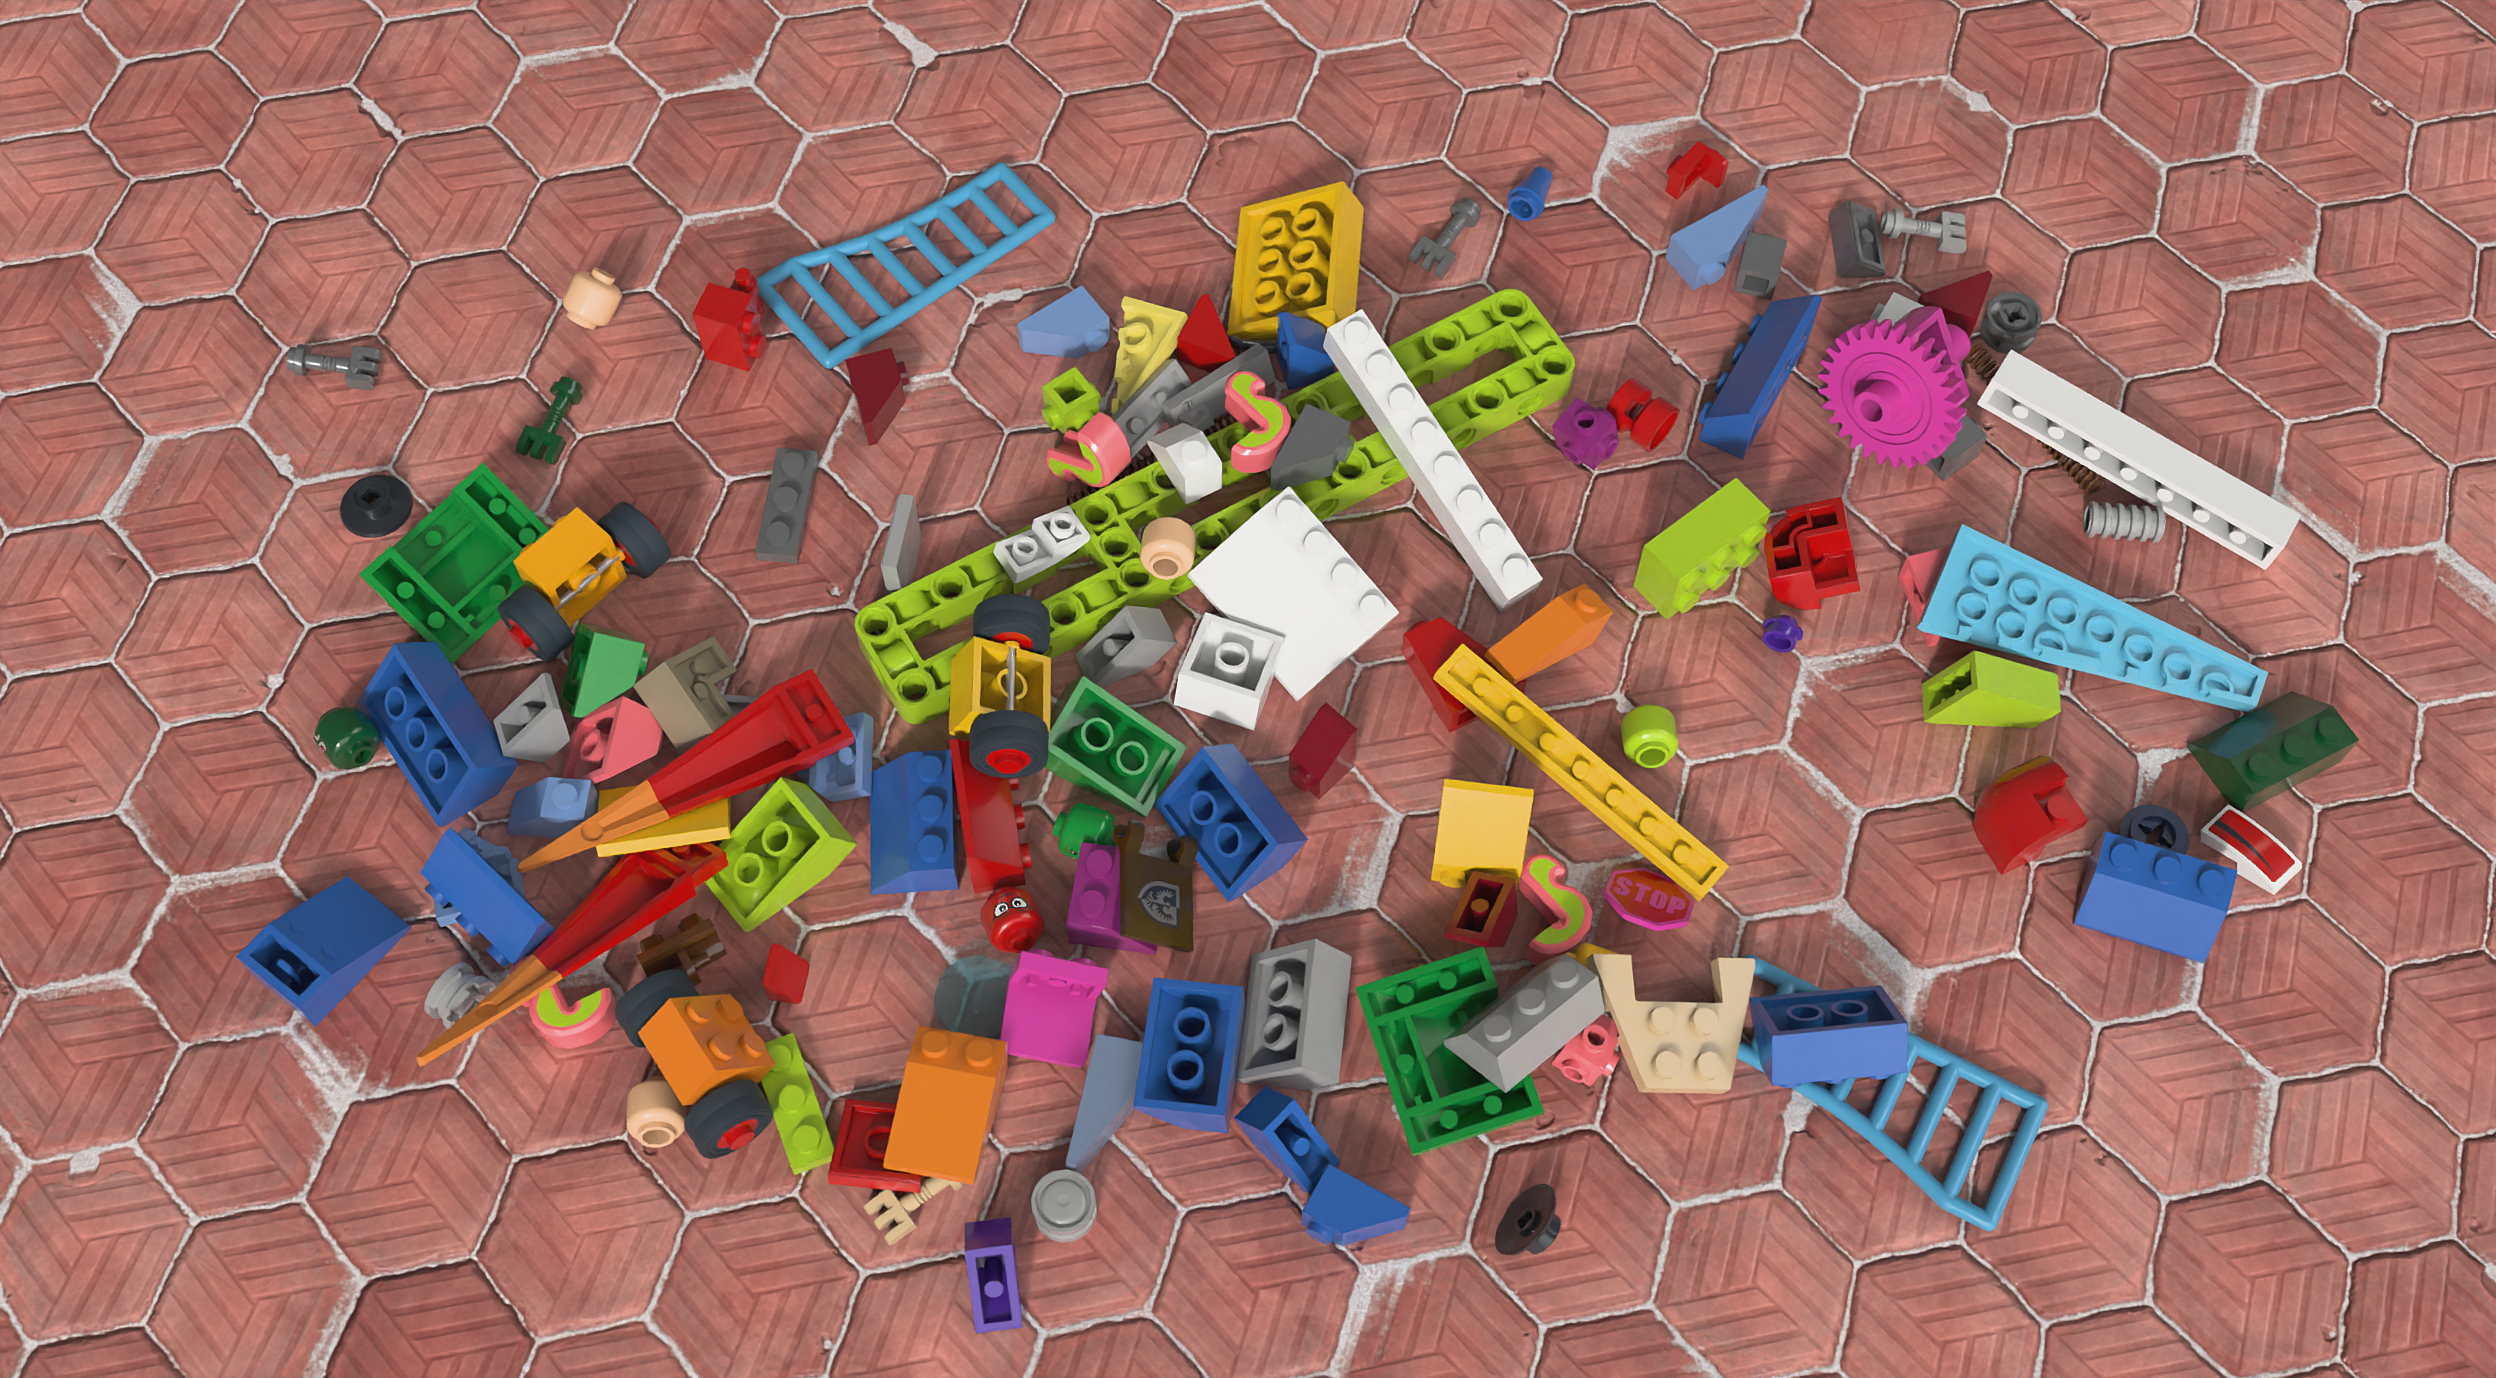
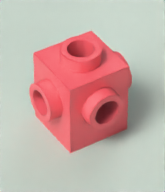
M1602 1014L1556 1052L1551 1064L1560 1069L1568 1079L1578 1083H1585L1588 1086H1591L1601 1074L1608 1077L1621 1053L1615 1050L1618 1043L1617 1037L1620 1034L1614 1020Z

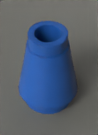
M1534 168L1509 192L1508 210L1516 219L1530 221L1540 216L1543 212L1553 180L1552 174L1546 168Z

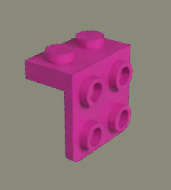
M1030 949L1027 952L1021 951L1010 967L999 1040L1007 1041V1054L1073 1068L1082 1067L1088 1057L1096 998L1107 985L1109 969L1097 967L1096 963L1089 959L1074 958L1068 961L1054 958L1051 952L1042 949Z

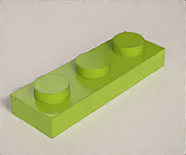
M794 1033L765 1043L766 1050L776 1065L761 1081L769 1104L772 1107L773 1116L794 1175L831 1162L834 1145Z

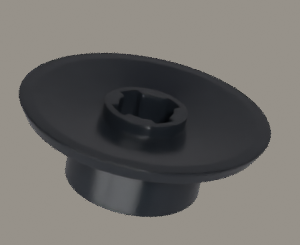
M388 475L368 476L354 483L346 491L340 504V518L343 525L350 532L360 537L378 538L386 536L398 530L408 520L413 509V496L409 487L395 477ZM374 498H378L374 504L369 505Z
M1543 1183L1528 1188L1507 1208L1496 1230L1495 1246L1498 1252L1510 1256L1520 1254L1526 1250L1531 1254H1539L1554 1242L1561 1228V1219L1555 1214L1557 1198L1550 1185Z

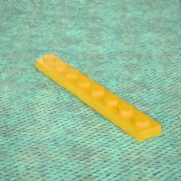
M1463 643L1435 673L1433 679L1698 902L1728 869L1729 865Z

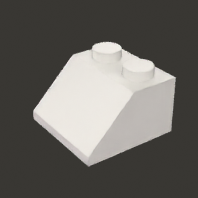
M1205 612L1180 669L1174 705L1254 731L1266 702L1285 638Z

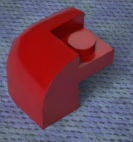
M1842 496L1788 509L1785 511L1786 516L1773 526L1770 533H1766L1764 550L1768 576L1773 594L1780 603L1795 609H1821L1820 599L1861 591L1856 557Z
M2040 755L2003 772L1985 785L1974 806V822L1972 826L1979 842L2001 875L2037 859L2048 843L2083 828L2088 821V818L2065 786L2069 776L2050 757Z

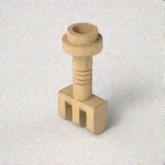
M928 1177L922 1183L920 1193L908 1192L897 1199L892 1190H884L866 1203L864 1209L868 1215H872L886 1206L888 1210L874 1221V1224L878 1230H882L894 1221L897 1222L898 1226L884 1236L887 1243L892 1245L917 1228L909 1216L911 1212L948 1185H951L955 1192L963 1185L960 1182Z

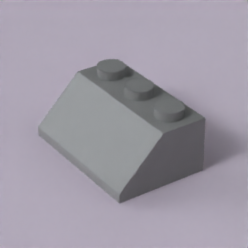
M1316 938L1252 955L1237 1081L1247 1084L1301 1090L1339 1083L1352 956Z
M1568 954L1543 961L1444 1039V1044L1449 1050L1506 1093L1605 1012L1598 976Z

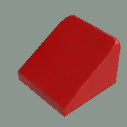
M776 943L770 946L761 984L769 1000L800 1004L810 969L809 963Z

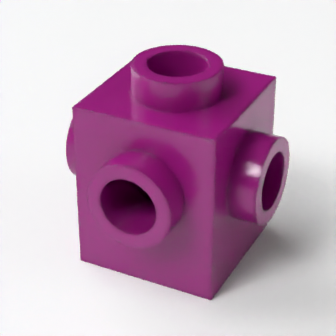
M1578 397L1552 425L1556 447L1560 448L1563 454L1573 463L1581 464L1582 462L1593 470L1596 469L1603 459L1608 460L1615 453L1619 444L1616 420L1613 415L1602 407L1594 408Z

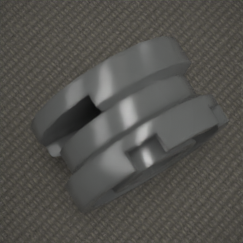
M2005 292L1995 296L1989 302L1982 319L1980 331L1983 340L1989 347L2004 354H2009L2010 350L2018 354L2027 350L2033 344L2035 335L2041 325V309L2033 299L2025 294Z

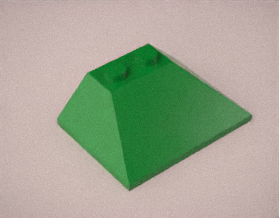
M481 463L451 491L450 495L393 547L390 545L359 573V576L426 642L436 641L452 665L501 619L497 610L499 604L524 585L513 561L527 545L535 543L550 529L484 463Z
M1483 946L1355 987L1413 1157L1544 1114L1530 1073L1505 1093L1449 1050L1444 1044V1039L1498 997V984Z

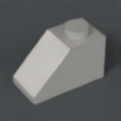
M1126 605L1075 657L1085 677L1102 688L1152 667L1177 641L1160 609Z
M542 673L493 720L503 756L546 763L571 740L551 675L547 673Z

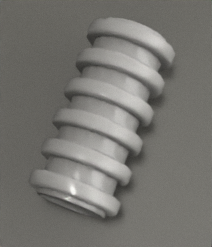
M2090 501L2086 506L2083 518V530L2086 537L2093 538L2095 534H2098L2099 538L2106 539L2108 535H2111L2112 539L2119 540L2121 536H2124V539L2127 541H2132L2134 537H2137L2139 542H2145L2149 538L2152 543H2158L2163 537L2166 524V516L2162 507L2155 506L2151 510L2149 506L2142 505L2138 509L2136 505L2129 504L2125 508L2121 503H2116L2112 507L2108 502H2103L2099 506L2096 501Z

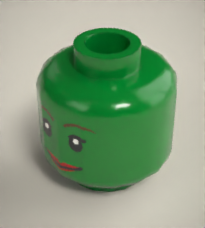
M1083 802L1074 804L1068 813L1061 811L1053 828V836L1059 837V851L1064 856L1078 860L1081 842L1116 847L1113 839L1115 818L1112 813Z

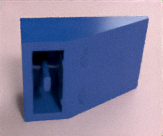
M347 876L270 922L236 957L256 979L316 1027L411 929V926Z

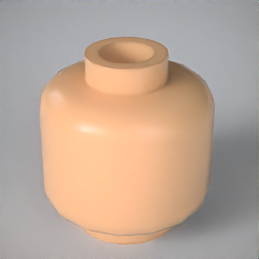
M595 267L591 273L586 271L575 273L562 299L563 306L568 311L566 316L573 322L593 330L596 329L597 325L604 326L609 324L622 299L621 291L613 284L615 277Z
M1162 517L1151 521L1145 527L1142 535L1140 549L1142 566L1149 573L1165 580L1174 579L1186 574L1191 569L1195 556L1196 537L1194 530L1188 523L1178 518Z
M650 1077L632 1087L627 1095L626 1128L633 1138L648 1147H663L672 1143L674 1139L681 1136L684 1132L686 1105L683 1106L665 1077Z

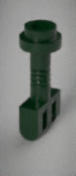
M560 377L559 381L553 382L550 392L555 396V399L550 407L551 409H549L540 429L528 425L525 426L516 444V453L525 456L530 451L531 458L541 460L545 454L546 463L555 465L558 462L566 442L563 437L555 434L570 404H580L583 398L581 393L583 387L581 384L568 377Z

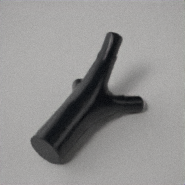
M1230 335L1228 338L1230 343L1245 350L1259 343L1267 349L1268 354H1277V338L1243 339L1234 335Z

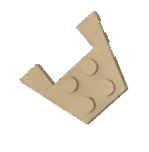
M1592 954L1586 958L1588 969L1598 976L1600 988L1603 992L1602 999L1605 1011L1612 1014L1620 1034L1617 1040L1639 1092L1723 1094L1731 1089L1755 970V959L1718 957L1711 962L1715 1003L1636 1001L1631 955Z

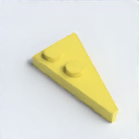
M1124 296L1121 304L1125 312L1124 327L1119 328L1118 339L1120 347L1117 351L1114 377L1118 382L1117 398L1112 399V414L1170 358L1177 346V337L1188 319L1185 312Z

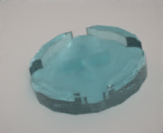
M973 955L960 959L948 967L940 977L934 995L935 1008L942 1026L948 1031L999 1039L1010 966L999 959L996 961L987 958V956Z

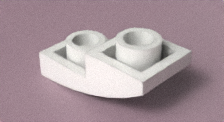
M1066 506L1033 519L1031 530L997 542L994 548V555L1012 581L1018 583L1049 568L1089 541L1090 534L1070 506Z

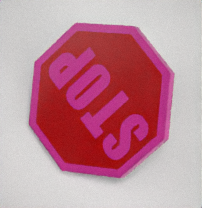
M1643 867L1612 871L1603 896L1622 919L1654 931L1686 927L1695 904L1685 890L1670 877Z

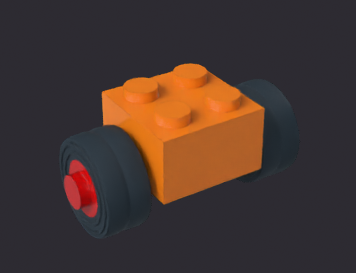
M669 969L656 973L632 987L616 1005L615 1016L631 1043L637 1047H646L681 1104L683 1106L696 1104L687 1114L684 1120V1127L689 1137L694 1141L699 1153L707 1159L723 1157L754 1140L770 1124L773 1118V1110L757 1084L776 1064L766 1050L765 1042L755 1033L743 1014L742 1006L731 994L700 996L686 973L679 969Z

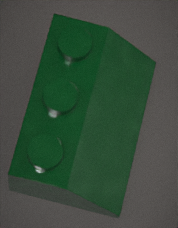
M2291 691L2189 743L2187 748L2230 806L2244 813L2340 763L2357 744L2359 739L2332 705Z

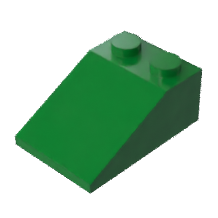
M1082 676L1066 685L1050 712L1048 761L1045 768L1058 777L1145 818L1187 746L1088 678Z

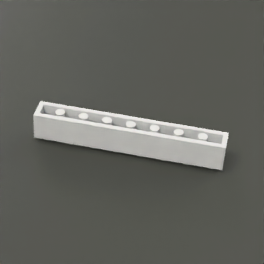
M1361 309L1329 327L1323 344L1324 349L1498 611L1502 613L1535 593L1543 580L1364 311Z
M2010 350L1977 403L1979 406L2151 505L2162 507L2165 513L2264 570L2269 567L2284 549L2301 517V514L2013 350Z

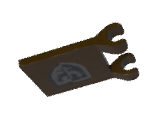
M1131 819L1127 822L1128 826L1122 824L1115 826L1113 829V839L1120 852V936L1187 953L1194 951L1192 866L1198 851V840L1187 834L1181 836V841L1176 839L1170 840L1166 847L1167 855L1170 861L1139 853L1145 835V826L1142 822Z

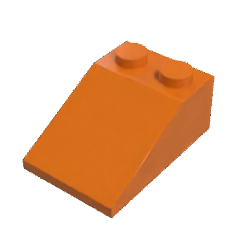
M918 1026L904 1071L885 1154L884 1168L970 1185L975 1184L1007 1077V1041Z

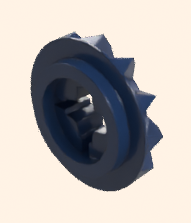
M2151 804L2141 805L2130 810L2122 819L2117 835L2145 843L2147 839L2145 834L2149 835L2159 827L2162 831L2159 833L2158 843H2155L2154 846L2184 855L2188 851L2190 842L2185 824L2174 812L2165 807Z

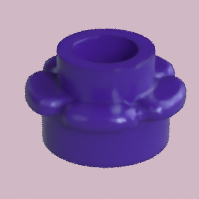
M1780 614L1775 617H1769L1763 622V627L1765 628L1762 637L1763 642L1775 651H1792L1797 644V640H1802L1803 638L1802 629L1791 616Z

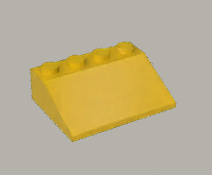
M1344 181L1241 207L1228 336L1234 335L1243 339L1277 338L1278 313L1288 312L1321 324L1325 332H1327L1329 327L1356 312L1364 207Z

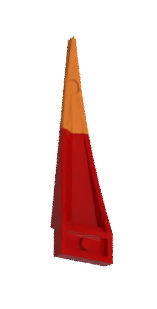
M809 669L773 686L709 736L583 823L521 861L517 866V872H527L780 779V777L815 766L816 761L853 744L854 735L813 669Z
M710 842L625 854L591 894L531 956L481 1002L418 1053L417 1061L419 1066L426 1065L696 896V887L729 865L726 852Z

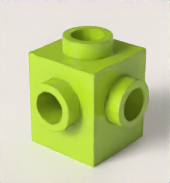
M1076 367L1071 368L1042 386L1044 408L1041 412L1043 418L1052 430L1058 428L1063 435L1068 430L1079 432L1100 412L1099 403L1101 402V396L1092 382L1087 381Z

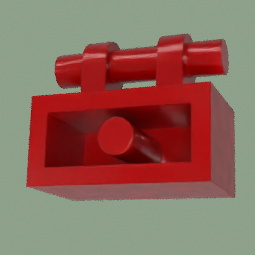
M739 268L734 274L735 280L730 288L708 282L692 315L705 358L749 372L756 358L760 359L766 348L767 340L766 336L763 335L761 327L764 306L761 298L757 296L759 288L756 278L751 275L749 269Z

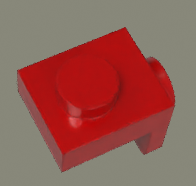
M1698 141L1684 156L1677 155L1670 163L1666 172L1669 178L1665 192L1678 200L1700 177L1716 188H1719L1724 183L1729 161L1717 150L1711 149Z

